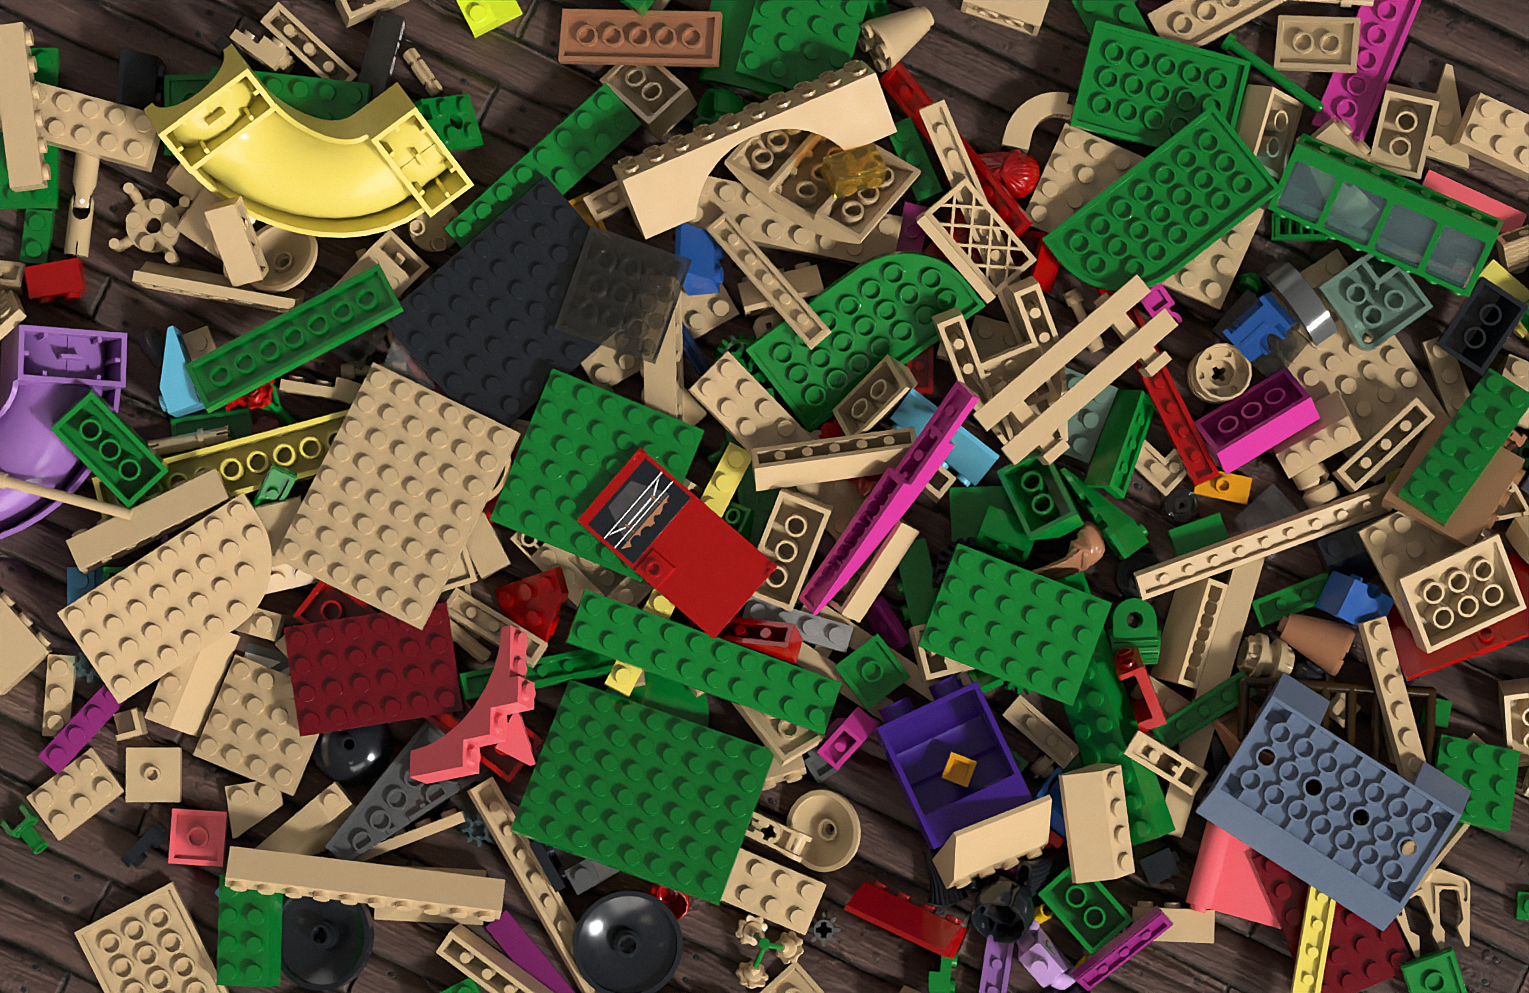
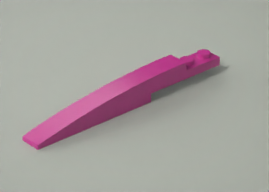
M955 382L896 469L888 467L799 595V600L812 614L817 615L867 560L915 501L954 448L955 444L951 441L952 437L980 399L963 382Z

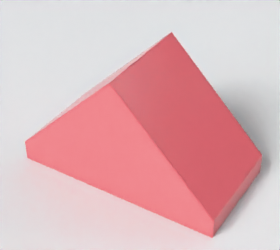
M521 712L512 714L508 722L507 741L498 743L496 749L531 766L537 763Z

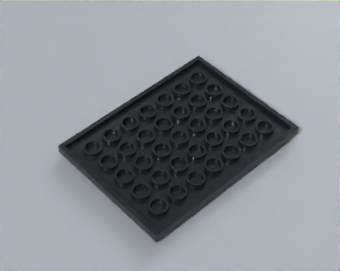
M545 176L402 300L400 304L404 311L384 321V323L451 400L508 427L541 398L552 369L569 374L639 313L642 307V296L638 293L639 283Z

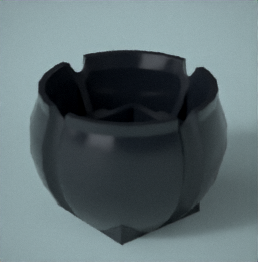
M1002 876L998 880L983 886L972 904L971 917L975 929L985 938L992 935L994 942L1014 943L1022 939L1034 919V903L1029 894L1030 890Z

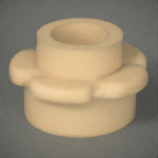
M1046 754L1039 757L1030 767V770L1035 774L1033 777L1038 778L1040 776L1042 779H1045L1054 770L1052 766L1054 760L1049 759Z

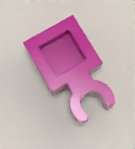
M1158 284L1149 288L1151 292L1139 301L1149 316L1153 318L1165 308L1178 323H1181V316L1169 309L1175 302L1163 285Z

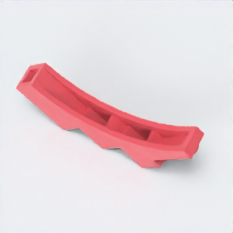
M511 625L501 628L497 659L485 690L471 711L450 732L427 746L410 751V778L429 784L478 774L481 759L480 747L507 741V715L534 710L535 683L526 679V648L528 645L526 632Z

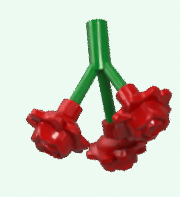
M276 379L225 405L226 412H229L231 407L234 408L238 404L242 406L247 404L251 410L259 408L272 412L286 426L296 424L297 422L280 404L275 386Z

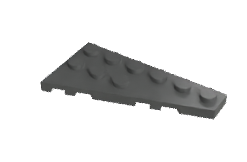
M426 720L324 848L338 859L353 861L492 769L480 761L478 774L429 784L410 778V751L427 746L446 735Z

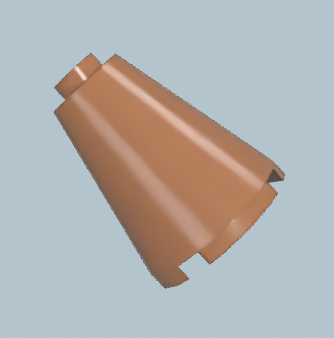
M1290 613L1288 617L1282 616L1277 631L1281 632L1279 638L1287 642V644L1325 672L1336 676L1344 662L1342 660L1345 654L1348 653L1351 647L1356 627L1351 624Z

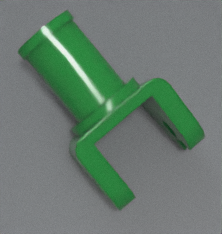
M21 802L18 807L26 819L16 828L4 818L0 821V825L8 835L16 838L22 837L36 855L48 846V842L44 840L35 828V824L39 820L36 814L27 804Z

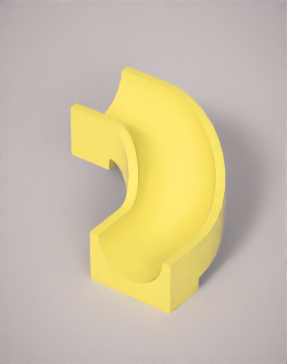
M231 44L223 50L224 61L219 72L199 93L175 106L161 108L151 103L144 109L158 136L189 174L192 173L214 195L222 200L241 195L248 215L274 227L300 234L347 238L388 231L409 222L425 211L431 218L474 186L462 167L398 82L352 116L342 120H324L298 111L276 97L266 88Z

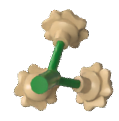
M748 914L745 920H739V926L735 935L740 938L741 944L749 943L755 946L758 942L759 951L755 961L751 960L748 963L742 962L739 964L736 975L740 979V984L754 989L755 987H764L765 981L769 977L764 970V966L760 964L765 951L777 949L775 955L781 958L784 964H789L790 962L796 963L804 950L802 948L803 940L797 937L794 931L789 933L783 932L778 941L770 943L765 938L764 933L768 926L763 922V917H754Z

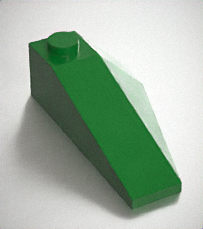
M1065 467L1059 471L1062 479L1090 520L1100 528L1104 540L1119 561L1126 559L1149 542L1146 538L1149 534L1140 521L1136 524L1130 516L1093 488H1087L1081 479Z

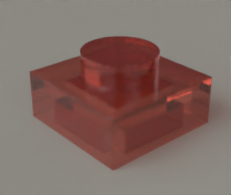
M266 416L256 419L257 424L251 425L252 434L255 435L281 428L282 425L277 418L273 419L272 416Z

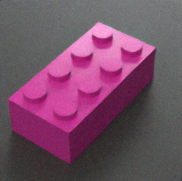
M1285 367L1194 423L1209 453L1227 475L1320 419L1311 396L1288 368Z

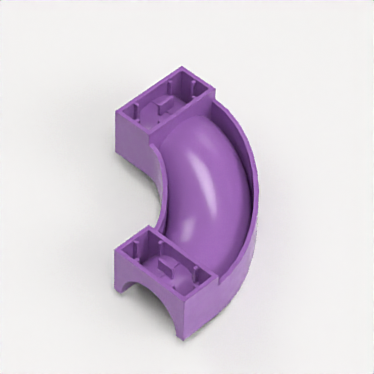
M19 324L2 338L0 369L1 472L8 473L9 477L69 493H74L92 471L51 430V424L91 387L118 413L121 389L126 387L127 333ZM7 487L0 489V539L36 523L63 502Z

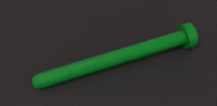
M1231 32L1220 47L1224 51L1230 49L1242 59L1250 61L1253 67L1314 111L1320 112L1323 109L1324 105L1321 101L1236 41L1237 36Z

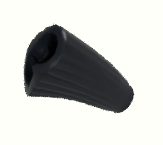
M1059 847L1037 859L1021 862L1015 871L1014 882L1027 887L1032 898L1067 864L1069 860L1068 852L1064 848Z
M938 848L929 849L922 853L930 880L928 903L949 908L966 899L968 894L963 888L957 889L956 886L946 889L932 861L939 850Z

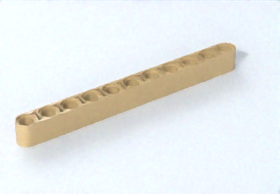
M1265 557L1230 569L1226 582L1228 588L1198 689L1194 690L1191 702L1230 678ZM1214 721L1179 742L1176 752L1203 767L1215 729L1213 726ZM1168 781L1164 798L1176 829L1168 834L1181 838L1195 795L1192 796Z

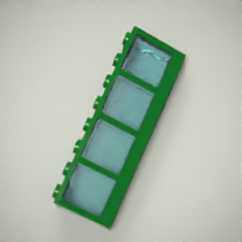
M1304 133L1298 140L1278 185L1282 190L1271 199L1267 208L1274 211L1280 217H1288L1299 222L1305 228H1313L1320 231L1330 239H1338L1347 243L1354 250H1363L1374 255L1379 261L1390 262L1399 266L1404 272L1415 273L1424 277L1429 283L1442 285L1449 288L1456 295L1467 297L1470 296L1504 223L1499 218Z

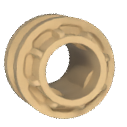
M1257 633L1255 636L1250 635L1242 641L1236 657V666L1239 668V671L1243 670L1247 677H1259V675H1262V678H1280L1283 672L1290 676L1294 666L1295 654L1292 648L1288 647L1287 642L1282 639H1275L1269 644L1267 635Z

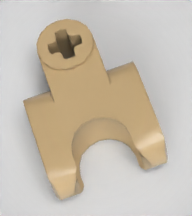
M756 810L752 816V824L746 832V836L776 849L777 852L800 863L803 859L800 857V854L806 842H811L813 839L809 835L790 826L787 827ZM773 827L775 835L769 838L766 836L765 829ZM796 838H797L798 841H797V843H796L794 849L791 850V848H792V846H793V844H794V842H795V840H796Z

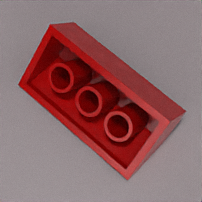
M876 880L872 884L863 882L844 908L845 911L941 956L954 959L967 928L960 926L962 920L946 914L945 918L936 914V908L923 902L921 907L911 903L913 897L898 891L897 895L887 892L889 886Z

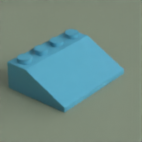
M912 388L889 421L893 423L891 428L893 426L896 429L914 427L916 437H918L938 407ZM960 426L951 439L955 446L941 466L946 470L951 468L957 473L955 476L957 480L966 487L970 484L975 487L999 458V455Z

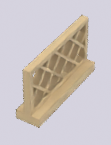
M966 177L930 208L915 218L920 227L987 304L996 297V294L1037 260ZM965 185L972 192V205L956 204V194ZM953 196L952 203H945ZM977 198L982 205H975V199ZM941 206L952 207L951 223L939 222L933 213ZM955 207L971 208L970 224L954 223ZM975 209H986L990 213L989 225L974 224ZM993 218L998 222L1000 226L993 225ZM943 226H950V234ZM954 227L970 228L968 243H960L954 240ZM973 228L989 229L988 244L972 243ZM992 229L1004 230L1008 234L1007 246L991 245ZM1011 239L1017 246H1011ZM961 247H968V254ZM972 247L987 248L986 263L973 262L971 259ZM991 249L1006 250L1005 265L990 264ZM1010 250L1022 251L1028 259L1020 266L1009 265ZM979 267H986L985 274ZM989 268L1005 269L1004 280L996 287L988 279ZM1009 269H1015L1010 275H1008Z

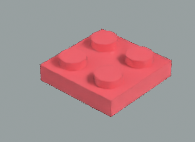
M172 808L168 863L224 867L228 812Z

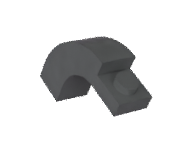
M1279 259L1268 265L1265 270L1258 274L1261 282L1285 304L1303 335L1314 345H1319L1338 331L1333 319L1317 294L1289 262L1285 264Z

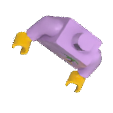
M1041 904L1034 908V919L1029 930L1022 939L1017 941L1018 959L1043 988L1051 985L1056 989L1065 990L1076 982L1071 973L1086 962L1090 955L1087 954L1076 963V966L1073 967L1071 962L1040 928L1039 924L1047 921L1053 915L1052 911L1044 914L1042 908L1045 904Z

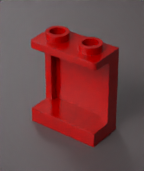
M1138 646L1119 650L1112 656L1119 680L1136 676L1144 698L1131 702L1140 731L1145 732L1166 724L1159 698Z

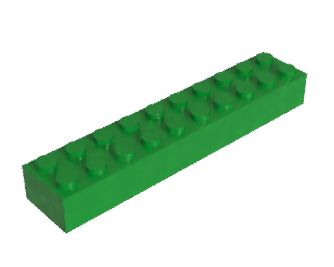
M1083 571L1057 580V582L1091 594ZM1102 628L1074 704L1071 706L1063 703L1085 767L1096 763L1121 765L1131 846L1160 838L1176 829L1156 773L1123 753L1137 730L1140 729L1123 681L1118 678L1112 658L1113 653L1104 628Z

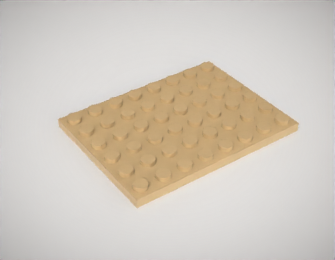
M373 362L274 558L423 630L521 434Z

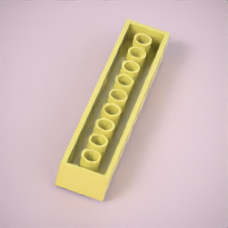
M349 409L165 458L163 460L169 465V471L134 504L137 506L147 502L146 499L155 493L161 492L163 494L172 490L171 486L184 480L188 482L196 478L197 473L208 468L211 470L216 469L222 475L232 499L242 492L246 496L256 494L272 462L296 472L297 478L294 483L315 478ZM98 477L92 478L99 501L127 507ZM101 513L102 519L111 516L112 518L116 517L109 514Z

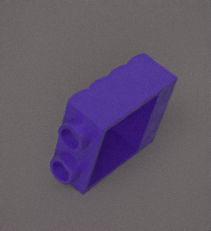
M958 673L928 687L934 701L915 710L909 697H906L880 709L879 713L885 724L874 729L880 746L929 849H935L944 845L955 831L1033 801L978 682L976 681L964 687ZM950 752L977 762L967 788L941 778Z

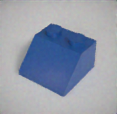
M686 223L676 226L674 271L688 296L719 293L720 283L724 281L723 268L720 266L721 259L725 256L724 249L705 229Z

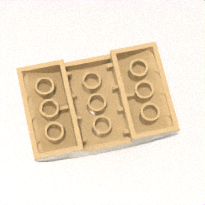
M779 129L755 135L741 142L725 160V165L745 187L787 219L824 237L854 244H861L921 174V170L878 145H875L872 149L863 146L846 153L838 144L820 134L799 129Z

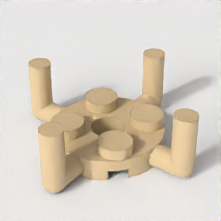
M132 183L124 184V192L130 196L135 204L126 217L128 236L121 240L112 238L109 241V246L116 252H122L132 245L149 253L163 252L165 260L172 266H177L180 263V259L173 246L176 244L180 232L174 228L192 201L188 197L183 196L179 199L180 205L173 208L169 203L161 199L144 200L137 187ZM152 219H158L161 223V228L157 233H149L147 230V224Z

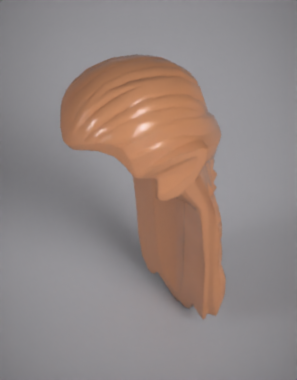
M1083 520L1084 526L1077 533V539L1070 542L1066 557L1031 572L1057 580L1087 570L1105 552L1104 538L1100 528L1093 522Z

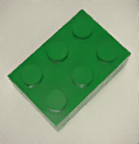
M1070 862L1037 893L1091 956L1096 954L1133 921L1130 915L1100 881L1072 883Z

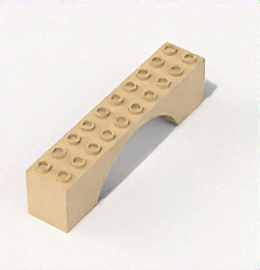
M862 60L849 61L843 65L844 68L835 72L832 70L826 71L818 76L819 79L812 82H800L793 87V90L786 93H774L765 102L748 104L739 113L725 114L718 119V122L711 125H699L693 129L694 132L685 136L682 134L673 136L664 145L659 147L658 145H653L644 149L643 154L620 159L618 164L612 166L635 225L644 238L648 239L696 218L699 196L712 169L732 148L755 135L779 129L805 130L830 139L848 153L897 132L876 72Z

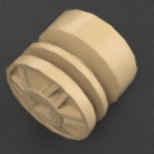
M1228 343L1215 344L1197 353L1190 361L1186 372L1187 384L1192 394L1200 401L1209 404H1221L1241 395L1249 386L1252 377L1251 363L1234 345ZM1219 370L1221 373L1218 377L1219 379L1213 380L1214 372Z

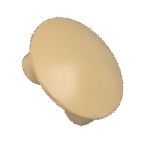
M450 203L431 218L426 211L408 222V231L411 239L418 247L429 252H440L450 248L455 241L442 227L455 217L458 212Z

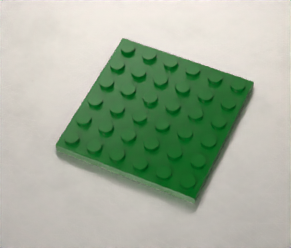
M552 369L490 520L634 580L643 582L644 578L577 520L639 448L645 450L651 458L683 484L705 431L566 373Z

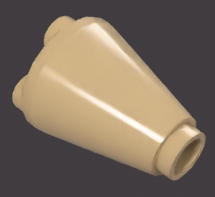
M925 6L920 8L914 7L869 19L862 23L861 37L858 38L857 42L863 52L869 53L875 68L879 72L890 70L930 30V27L934 25V19Z

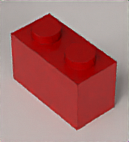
M79 258L24 267L29 299L38 302V305L52 304L55 298L64 297L65 300H75L81 298L82 293H88L83 261Z

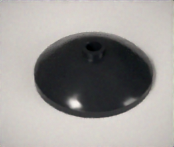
M387 723L321 733L313 748L312 756L317 767L329 779L345 785L363 784L377 777L387 766L393 750L392 733ZM348 739H352L355 743L354 748L351 750L345 747V742Z

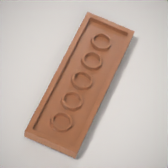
M562 9L558 61L560 64L719 67L723 15L721 12L647 10L642 17L633 10Z

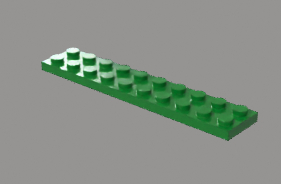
M586 589L582 593L566 639V643L821 735L825 734L842 682L716 637L713 639L707 633Z

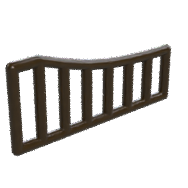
M1240 678L1237 739L1239 742H1242L1248 733L1250 688L1265 689L1266 700L1279 678ZM1295 679L1311 690L1318 691L1319 695L1330 701V692L1346 693L1344 741L1355 747L1357 694H1372L1370 754L1363 753L1399 775L1396 764L1381 759L1383 715L1374 683ZM1405 685L1409 701L1410 696L1425 697L1424 756L1426 763L1434 767L1436 689L1430 686ZM1330 704L1320 726L1328 731Z

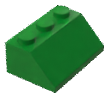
M1040 450L1027 455L1016 465L1011 463L996 471L1029 540L1059 538L1084 526V522L1054 461L1050 465H1043L1037 458L1041 454Z

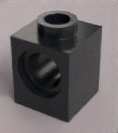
M1167 846L1136 859L1147 884L1150 886L1180 873L1178 868L1181 865L1180 858L1175 849L1170 851Z

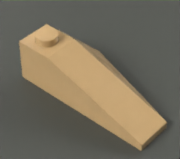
M334 782L255 849L308 856L326 851L324 848L358 805L340 783Z

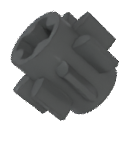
M822 912L821 919L812 918L814 926L809 927L807 931H814L811 942L816 941L818 938L821 940L822 946L825 947L826 940L828 939L836 942L833 933L841 931V928L833 927L832 923L836 920L835 916L828 920L826 919L825 912ZM821 922H826L827 927H831V931L826 932L824 937L821 936L819 931H816V927H820Z

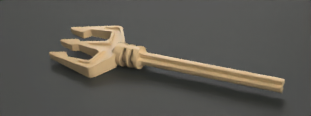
M1382 718V731L1389 762L1396 764L1384 718ZM1435 868L1421 887L1413 892L1410 898L1416 895L1420 898L1432 925L1430 934L1440 950L1444 948L1445 930L1440 925L1439 893L1442 889L1455 890L1461 920L1456 925V930L1463 945L1468 947L1470 944V883L1464 877ZM1403 908L1395 919L1414 957L1418 958L1420 957L1419 936L1410 931L1405 909Z

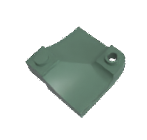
M1369 253L1317 289L1343 323L1348 336L1356 347L1366 352L1379 347L1433 307L1409 273L1402 271L1399 266L1390 262L1379 261L1374 255ZM1363 334L1370 335L1371 342L1363 341Z

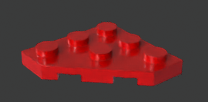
M561 566L495 589L502 616L548 643L549 637L554 635L560 618L558 615L562 603L566 602L569 594ZM547 648L540 658L546 657L548 651Z

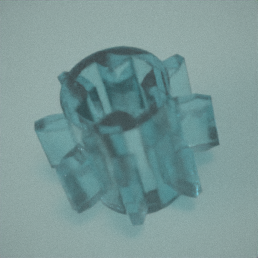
M79 652L78 655L81 658L79 663H73V666L78 667L80 671L76 677L87 676V683H92L93 676L101 679L95 669H91L90 672V669L85 667L86 663H90L84 653Z
M478 813L477 820L475 821L470 817L467 818L470 826L469 828L462 829L463 832H469L470 837L467 839V843L474 839L477 841L478 847H481L483 839L490 843L493 841L489 836L490 831L480 813ZM483 823L486 826L483 830L486 835H474L476 830L474 824L479 826Z

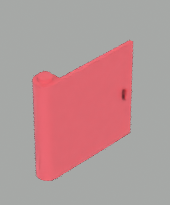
M1207 820L1186 898V903H1190L1189 909L1205 913L1206 908L1281 929L1252 860L1253 857L1260 855V853Z

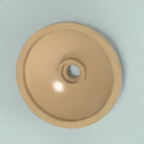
M269 224L256 232L269 271L264 279L249 283L254 289L264 293H279L295 287L308 276L315 265L318 255V244L315 236L288 231Z
M822 789L802 795L793 804L788 814L786 826L797 829L813 838L811 842H806L800 854V857L803 858L801 863L809 869L818 872L834 871L848 864L856 854L861 838L859 818L851 803L837 792ZM831 825L834 826V833L830 830ZM796 838V840H795V842H794V844H793L791 850L794 849V847H795V845H796V843H797V841H798L797 838Z

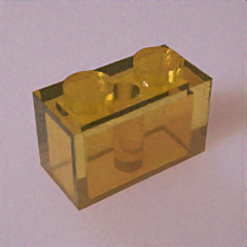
M873 142L823 157L821 174L833 198L850 196L855 192L868 188L874 189L884 184L887 167Z

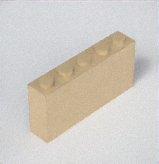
M5 591L0 592V695H5L39 665L48 654L53 652L49 647L51 641L41 631L37 634L31 627L33 621L25 612L19 613L12 606L15 604V601Z

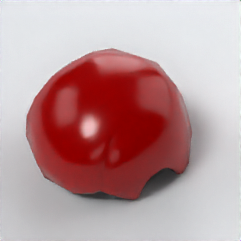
M656 883L650 887L649 894L665 903L677 920H680L688 913L689 895Z

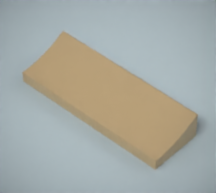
M146 261L140 270H134L132 281L142 288L285 313L302 304L305 289L294 287L279 293L260 292L249 283L232 287L230 279H227L225 275Z

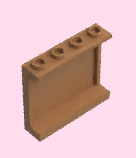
M1438 411L1384 496L1381 508L1388 512H1391L1394 508L1457 545L1466 548L1483 540L1485 537L1481 534L1485 527L1491 529L1498 517L1495 511L1498 506L1504 507L1512 495V492L1508 491L1513 483L1518 485L1526 472L1522 469L1525 459L1501 447L1444 527L1397 497L1402 487L1452 420V418Z

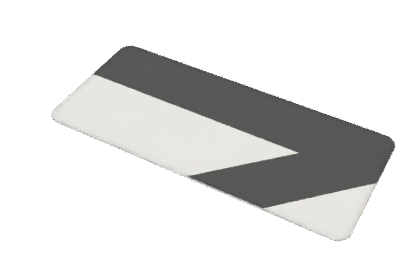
M248 643L244 658L288 676L290 675L288 658L282 652Z

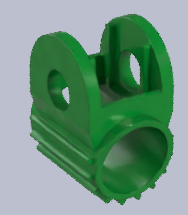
M1131 598L1120 602L1110 614V629H1106V637L1113 655L1123 648L1138 646L1145 665L1158 664L1161 626H1157L1155 610L1148 602L1139 598ZM1130 613L1135 614L1139 619V624L1136 628H1132L1127 624V616Z

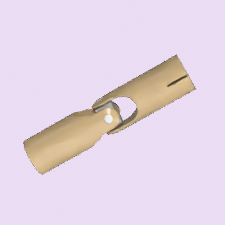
M77 152L72 179L76 196L74 197L73 194L70 199L64 255L74 257L77 255V257L87 258L89 255L94 212L93 197L90 198L97 186L100 159ZM73 207L80 210L90 209V213L85 219H77L73 215Z

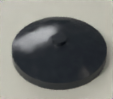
M623 889L612 891L599 897L584 910L576 924L572 946L574 959L580 974L599 993H655L667 984L676 972L682 956L683 940L679 923L665 903L647 892Z
M285 896L282 907L281 971L297 985L316 991L340 988L353 981L368 963L374 944V926L366 904L357 902L356 905L343 904L341 900L330 899L327 902H321L309 896H302L301 898Z

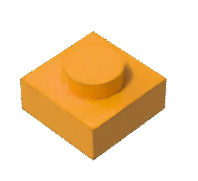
M950 752L941 778L967 788L977 762Z

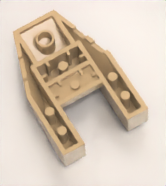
M1033 276L1007 286L1027 341L1000 353L979 360L963 314L957 307L931 317L956 380L963 382L980 398L973 407L975 411L994 397L993 394L995 393L992 391L994 386L1003 379L1010 383L1060 340L1040 284ZM1065 365L1024 400L1037 417L1066 392ZM1009 413L991 428L1004 445L1022 430ZM1068 420L1052 433L1056 440L1064 439L1068 441ZM1036 447V448H1035L1033 451H1031L1029 454H1031V453H1033V452H1035V451H1037V450H1039V449Z

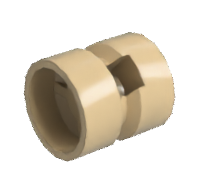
M1323 461L1291 477L1298 491H1304L1305 494L1302 498L1308 509L1318 507L1341 495L1334 481L1328 480L1330 473Z

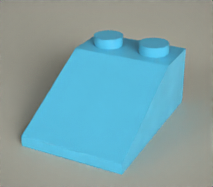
M170 326L167 329L160 382L162 395L158 396L163 411H167L168 414L177 418L205 409L185 368V365L192 362L183 340L182 331L174 326Z

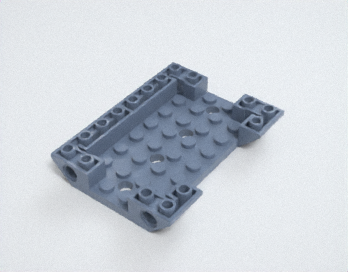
M1283 672L1254 717L1255 722L1228 765L1223 766L1195 812L1381 931H1384L1403 910L1462 816L1471 791L1425 761L1422 762L1410 782L1320 726L1330 701ZM1264 749L1270 750L1274 756L1272 763L1269 765H1262L1258 759L1259 753ZM1311 779H1316L1321 786L1319 793L1316 795H1310L1306 791V783ZM1358 809L1365 810L1368 815V819L1363 825H1357L1353 821V814ZM1406 839L1412 840L1415 845L1414 852L1410 855H1404L1400 850L1402 841Z

